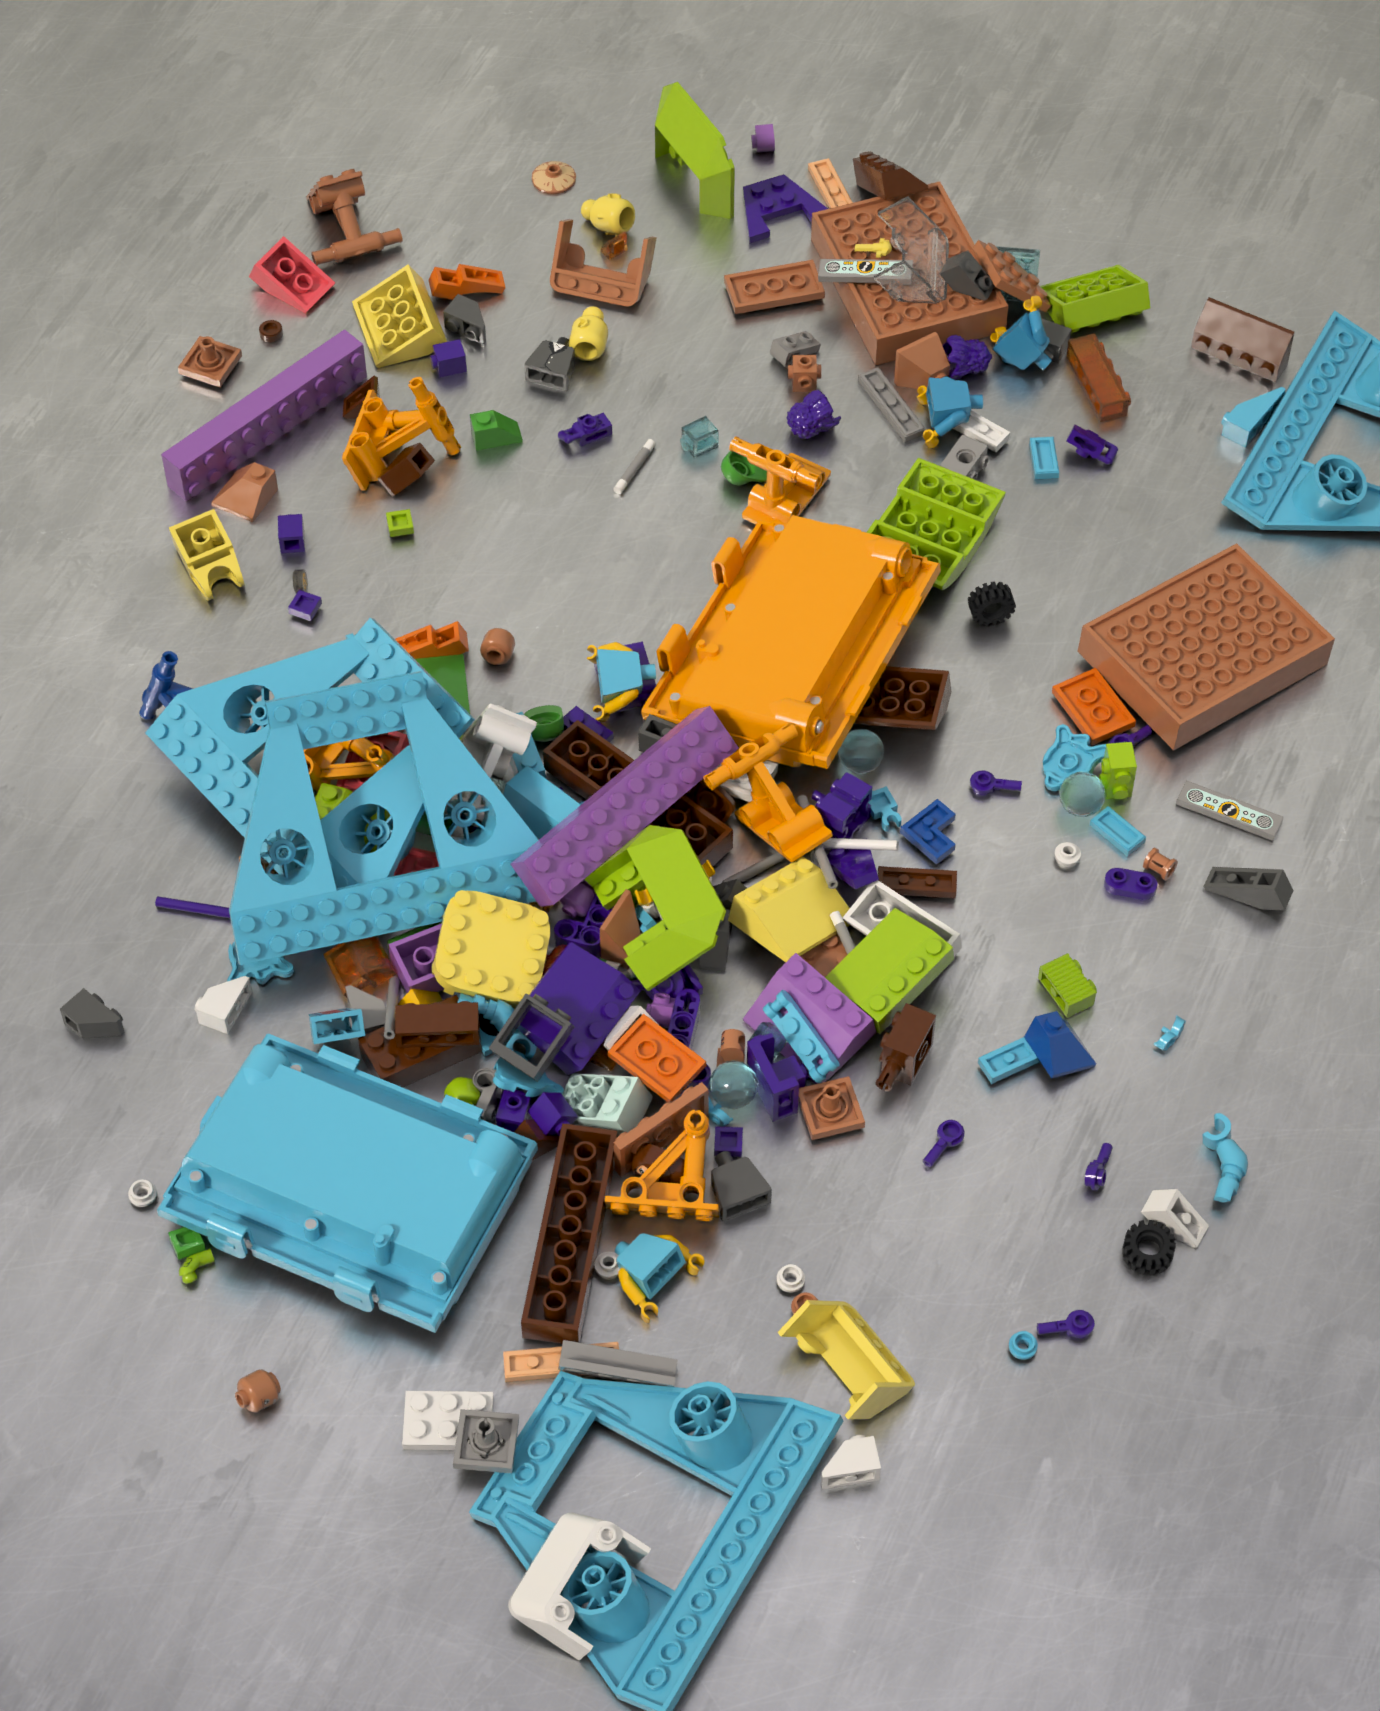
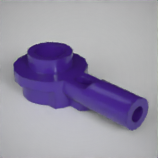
M1146 725L1130 735L1126 733L1116 735L1109 743L1132 742L1134 750V745L1151 735L1152 729Z
M981 770L971 776L970 786L975 793L986 795L992 794L994 790L1001 789L1021 791L1022 781L996 779L992 773Z
M946 1120L939 1125L937 1129L939 1140L922 1160L926 1166L932 1167L947 1146L954 1147L963 1141L965 1131L958 1121Z
M1103 1143L1097 1160H1093L1087 1166L1085 1186L1091 1187L1094 1191H1097L1100 1186L1105 1184L1106 1170L1104 1166L1108 1162L1113 1149L1111 1144Z
M1075 1310L1068 1315L1066 1320L1037 1323V1333L1042 1335L1067 1332L1069 1336L1084 1338L1092 1333L1095 1321L1089 1312Z

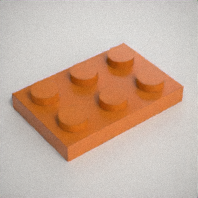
M1096 668L1052 687L1053 695L1082 734L1090 736L1091 746L1135 727L1136 720Z
M645 1014L608 1051L609 1058L634 1077H639L643 1084L667 1102H673L707 1066L703 1058Z

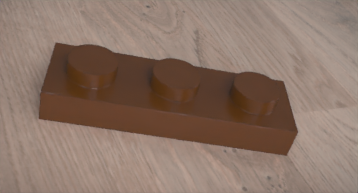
M878 866V881L900 895L956 898L957 871Z

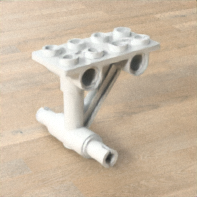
M489 704L460 741L489 778L492 775L503 778L508 770L511 756L514 753L524 754L537 722L525 715H519L506 710L500 705ZM465 791L464 797H462L463 801H468L474 791ZM454 795L448 802L450 803L452 800L458 799L457 795ZM480 795L472 804L475 808L484 807L481 804L482 798ZM446 804V807H445V810H444V815H445V814H448V813H447V806H448L447 804ZM484 812L477 813L475 821L481 824ZM475 823L472 824V826L479 827Z

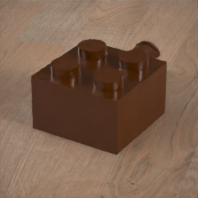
M907 1003L902 1012H896L891 1024L893 1028L890 1033L886 1032L880 1044L883 1050L879 1058V1062L882 1063L881 1074L875 1082L878 1088L882 1090L886 1084L884 1091L889 1092L892 1090L896 1080L910 1086L912 1085L933 1045L936 1015Z

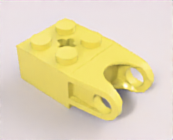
M214 509L169 527L175 548L192 581L207 601L214 599L212 586L220 579H230L239 588L245 586L233 545Z

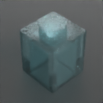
M704 416L682 427L680 443L685 451H689L696 458L719 447V430L707 416Z

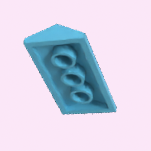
M528 765L506 783L503 792L504 797L539 839L581 805Z

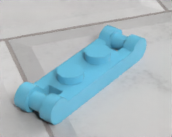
M782 990L776 995L777 999L773 1003L768 1002L763 1007V1011L772 1019L809 1070L811 1078L815 1082L821 1083L826 1079V1074L829 1071H835L840 1064L790 994ZM783 1007L788 1011L784 1016L780 1012ZM822 1058L823 1063L819 1066L816 1061Z

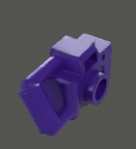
M604 412L596 416L586 414L578 417L577 422L573 423L572 428L559 431L558 438L567 444L576 440L580 447L612 435V424Z
M1074 424L1066 442L1077 447L1076 453L1080 456L1088 458L1090 455L1092 458H1096L1107 465L1113 463L1118 452L1117 446L1099 437L1093 431L1085 430ZM1104 447L1108 448L1105 456L1101 455Z

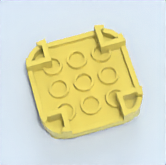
M460 890L450 899L442 916V925L432 964V975H435L437 982L444 988L443 992L452 996L455 992L470 996L478 994L485 997L486 1000L491 999L496 1002L498 999L511 1005L515 1010L524 995H529L542 978L550 939L548 914L529 904L478 891Z

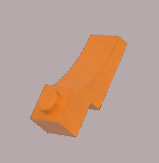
M459 264L457 270L434 267L428 280L432 296L452 300L457 294L463 295L480 292L503 294L506 288L502 271Z
M458 621L437 630L430 624L395 639L414 659L459 655L469 651L467 632Z

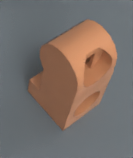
M737 1029L725 1030L721 1034V1046L718 1048L716 1074L744 1076L745 1034Z

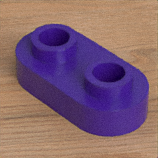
M1123 868L1110 869L1106 873L1104 887L1109 893L1139 900L1153 898L1158 885L1156 878L1149 873Z

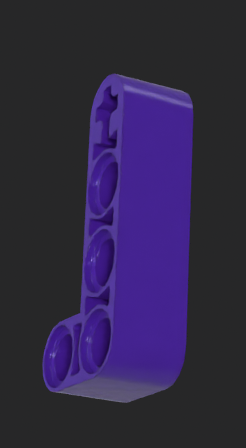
M595 894L584 923L571 919H562L555 924L554 939L556 948L564 949L568 943L572 942L595 957L600 958V927L614 907L607 911L602 906L597 894Z
M683 989L677 994L668 1032L691 1050L700 1017V996L698 992L693 989ZM707 1065L696 1077L703 1079H694L685 1090L689 1087H695L702 1082L710 1091L711 1069Z

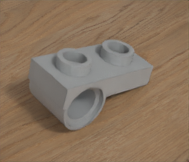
M804 331L774 339L771 344L770 354L788 369V365H792L793 355H808L819 352L821 343L812 334Z
M483 1068L476 1071L473 1075V1084L481 1093L476 1107L484 1110L481 1115L482 1120L492 1122L497 1111V1106L495 1105L498 1099L502 1098L504 1089L497 1087L493 1083L496 1070ZM486 1084L491 1085L489 1087H481Z

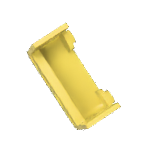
M807 1300L777 1332L781 1337H796L798 1346L805 1353L821 1354L849 1388L853 1395L849 1398L850 1410L845 1414L848 1420L871 1419L905 1396L915 1386V1382L910 1374L857 1310L844 1301Z

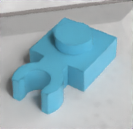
M887 786L872 791V799L869 801V804L871 805V816L873 819H882L881 826L885 832L889 831V821H893L897 827H901L902 818L897 813L898 805Z
M640 905L635 908L637 919L641 923L639 928L643 933L657 924Z

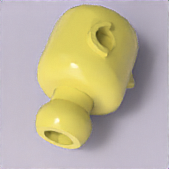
M609 193L599 197L597 200L588 199L581 206L583 218L591 221L596 229L606 232L605 235H615L618 237L625 234L632 228L635 221L633 205L628 200L621 198V194Z
M591 306L586 308L582 316L573 322L569 347L575 350V357L580 360H596L605 351L608 327L603 321V312L598 307Z

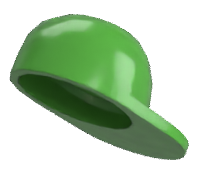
M730 451L722 460L721 471L726 480L733 485L743 486L750 481L766 482L767 480L766 470L750 464L747 458Z
M545 705L525 712V716L537 722L536 728L531 733L533 740L548 742L556 739L563 733L564 719L561 707Z

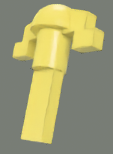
M880 238L879 243L855 245V251H870L876 253V258L886 256L892 250V245L885 238Z

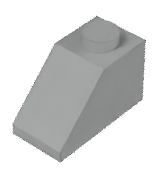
M351 985L345 986L349 1008L362 1009L365 1035L384 1027L386 1018L384 1001Z

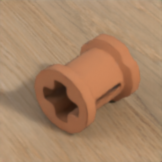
M1153 848L1146 856L1143 868L1147 870L1149 868L1162 875L1161 878L1166 881L1174 873L1178 861L1174 858L1170 860L1160 854L1159 849Z

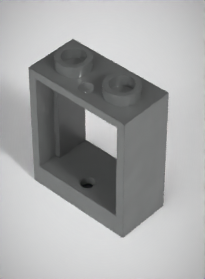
M525 994L489 1049L538 1082L575 1027L569 1022L572 1017L562 1010L557 1009L554 1012L547 1007L549 1002L539 995L535 994L532 998ZM531 1007L562 1027L537 1066L506 1047V1044Z

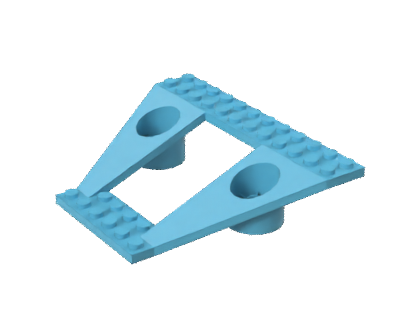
M1334 310L1221 504L1261 530L1380 531V486L1368 483L1363 471L1355 462L1342 455L1334 454L1322 457L1316 464L1303 461L1335 403L1380 417V341Z
M369 618L352 638L177 694L145 734L245 838L259 776L250 767L248 762L265 748L269 724L264 701H269L270 691L274 695V700L336 688L353 673L362 682L421 671L423 672L427 699L458 738L463 735L475 719L375 619ZM261 696V701L257 702L256 699ZM249 718H252L253 720L252 725L250 724ZM410 745L404 748L320 820L336 888L392 877L400 861L409 854L413 847L416 834L415 829L425 811ZM385 809L391 815L387 821H385ZM377 813V819L372 820L371 817ZM368 823L369 825H368L367 830H366V832H365V826H366V824ZM280 829L281 837L285 839L292 832V829ZM276 831L271 833L266 839L270 840L275 837ZM299 832L291 841L294 846L305 844L302 834ZM364 836H367V839L369 840V842L366 845ZM263 842L260 853L267 852L266 842ZM377 845V850L370 853L372 848ZM281 848L278 854H281L282 850L285 848ZM305 849L296 850L294 858L301 862ZM270 856L263 857L270 864L272 861ZM292 860L289 864H286L287 872L294 870L299 864ZM276 864L273 867L278 874H283L282 865Z
M417 671L264 701L269 730L229 908L238 963L240 965L442 922V916L450 899L460 890L478 891L525 904L536 901L510 864L535 844L538 838L427 699L423 672ZM406 729L439 867L336 888L304 749ZM474 791L468 801H463L461 792ZM457 794L458 799L452 800L449 803L448 801ZM478 795L481 796L484 807L475 808L472 805ZM446 804H447V805H448V806H447V813H448V814H445V815H444V810H445V807H446ZM484 812L481 824L475 821L477 813ZM451 819L453 823L446 830L444 820ZM473 823L479 826L473 833L468 834V826ZM457 826L463 828L464 836L453 837L451 835ZM280 829H292V832L285 839L281 837ZM276 831L275 837L270 840L266 839L271 833ZM299 832L302 834L305 844L294 846L291 841ZM263 842H266L267 852L260 853ZM281 848H285L282 850L281 854H278ZM305 849L301 862L294 858L296 850ZM270 856L272 861L264 871L261 858ZM292 860L299 864L294 870L287 872L286 864H289ZM276 864L282 865L283 874H271L270 872Z
M560 1371L517 1437L513 1473L494 1472L469 1513L473 1519L496 1527L524 1568L528 1570L555 1526V1523L537 1514L536 1511L594 1420L731 1495V1499L675 1591L633 1568L627 1563L625 1558L616 1552H600L589 1545L560 1593L561 1596L571 1602L575 1611L574 1619L568 1629L593 1645L587 1657L617 1699L646 1711H673L844 1421L839 1414L792 1398L732 1393L728 1387L716 1382L707 1381L694 1384L689 1388L584 1379ZM695 1431L692 1436L687 1435L688 1433ZM589 1602L586 1609L582 1608V1604Z

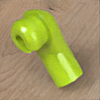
M211 1249L187 1257L179 1269V1276H182L183 1283L188 1284L196 1281L197 1275L195 1270L215 1262Z

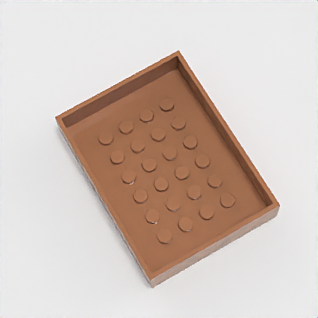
M940 181L927 184L929 190L888 200L878 196L812 213L811 240L821 259L913 260L911 283L833 282L875 366L896 361V350L933 332L938 334L943 345L947 338L952 335L961 336L964 340L981 339L991 336L992 333H995V328L1004 326L1006 328L1008 304L998 288L994 287L988 299L983 301L953 291L939 274L948 258L967 250L986 271L973 248L975 245ZM880 238L889 240L892 245L891 252L886 256H881V258H876V253L870 251H855L856 244L879 243Z
M1236 543L1083 625L1077 652L1093 668L1100 672L1106 682L1174 751L1326 666L1335 638Z

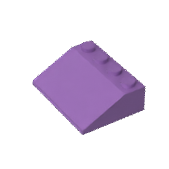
M797 953L775 973L743 1018V1021L758 1035L772 1033L775 1038L774 1049L784 1058L794 1055L797 1062L804 1065L772 1019L763 1011V1007L768 1002L773 1003L777 999L776 995L782 990L788 992L840 1064L835 1071H829L826 1074V1079L821 1083L830 1079L876 1033L873 1019ZM785 1007L780 1010L783 1016L788 1013ZM822 1058L816 1061L819 1066L823 1063ZM804 1065L808 1074V1079L812 1081L814 1084H818L811 1078L809 1070Z

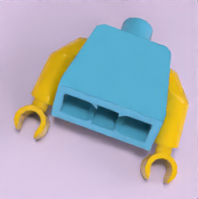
M618 642L601 645L598 648L594 645L587 647L589 652L594 653L593 656L587 657V659L597 664L601 703H605V707L600 705L593 707V712L598 713L602 710V715L595 720L606 722L610 718V714L623 709L638 697V694L642 692V680L656 679L655 664L640 665L639 653Z
M642 1233L631 1244L621 1241L615 1248V1253L619 1255L616 1262L620 1269L618 1271V1278L622 1289L635 1306L637 1304L640 1306L641 1318L646 1323H650V1319L645 1314V1311L652 1310L658 1316V1307L652 1302H647L645 1298L652 1299L686 1262V1270L691 1275H698L699 1272L697 1266H694L692 1263H697L700 1267H703L705 1262L702 1255L697 1253L691 1255L689 1253L690 1250L672 1235L652 1236Z

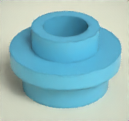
M1027 1331L1017 1332L1009 1340V1351L1018 1359H1030L1037 1352V1340ZM1025 1344L1028 1348L1021 1349L1018 1345Z

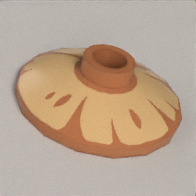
M549 161L535 168L532 172V182L534 187L541 192L559 194L573 187L576 182V173L566 163Z

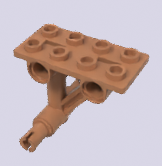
M350 169L342 172V175L333 178V175L320 178V181L316 182L317 184L313 186L314 188L310 189L309 194L306 196L314 214L333 209L346 236L345 240L334 242L329 248L311 252L316 266L331 261L340 263L344 259L373 251L380 252L385 246L403 242L399 228L383 233L374 231L361 234L353 205L358 203V197L365 196V189L361 178L363 176L362 171L355 172V169Z

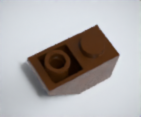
M417 443L404 448L377 479L393 497L421 477L435 460L421 443Z

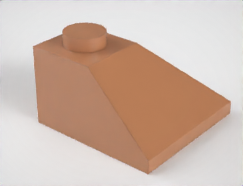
M936 332L896 350L894 384L896 386L918 389L920 386L927 387L929 378L949 377L950 364Z
M255 462L236 470L211 502L212 506L254 522L278 490L275 470Z
M626 889L600 927L601 958L620 963V967L629 969L630 967L624 960L628 956L623 946L641 935L631 891Z

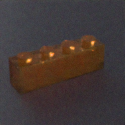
M1095 333L1069 339L1066 356L1100 422L1127 416L1128 406L1131 405V398L1122 386L1121 377L1116 375L1112 360L1107 358L1103 343L1099 342Z

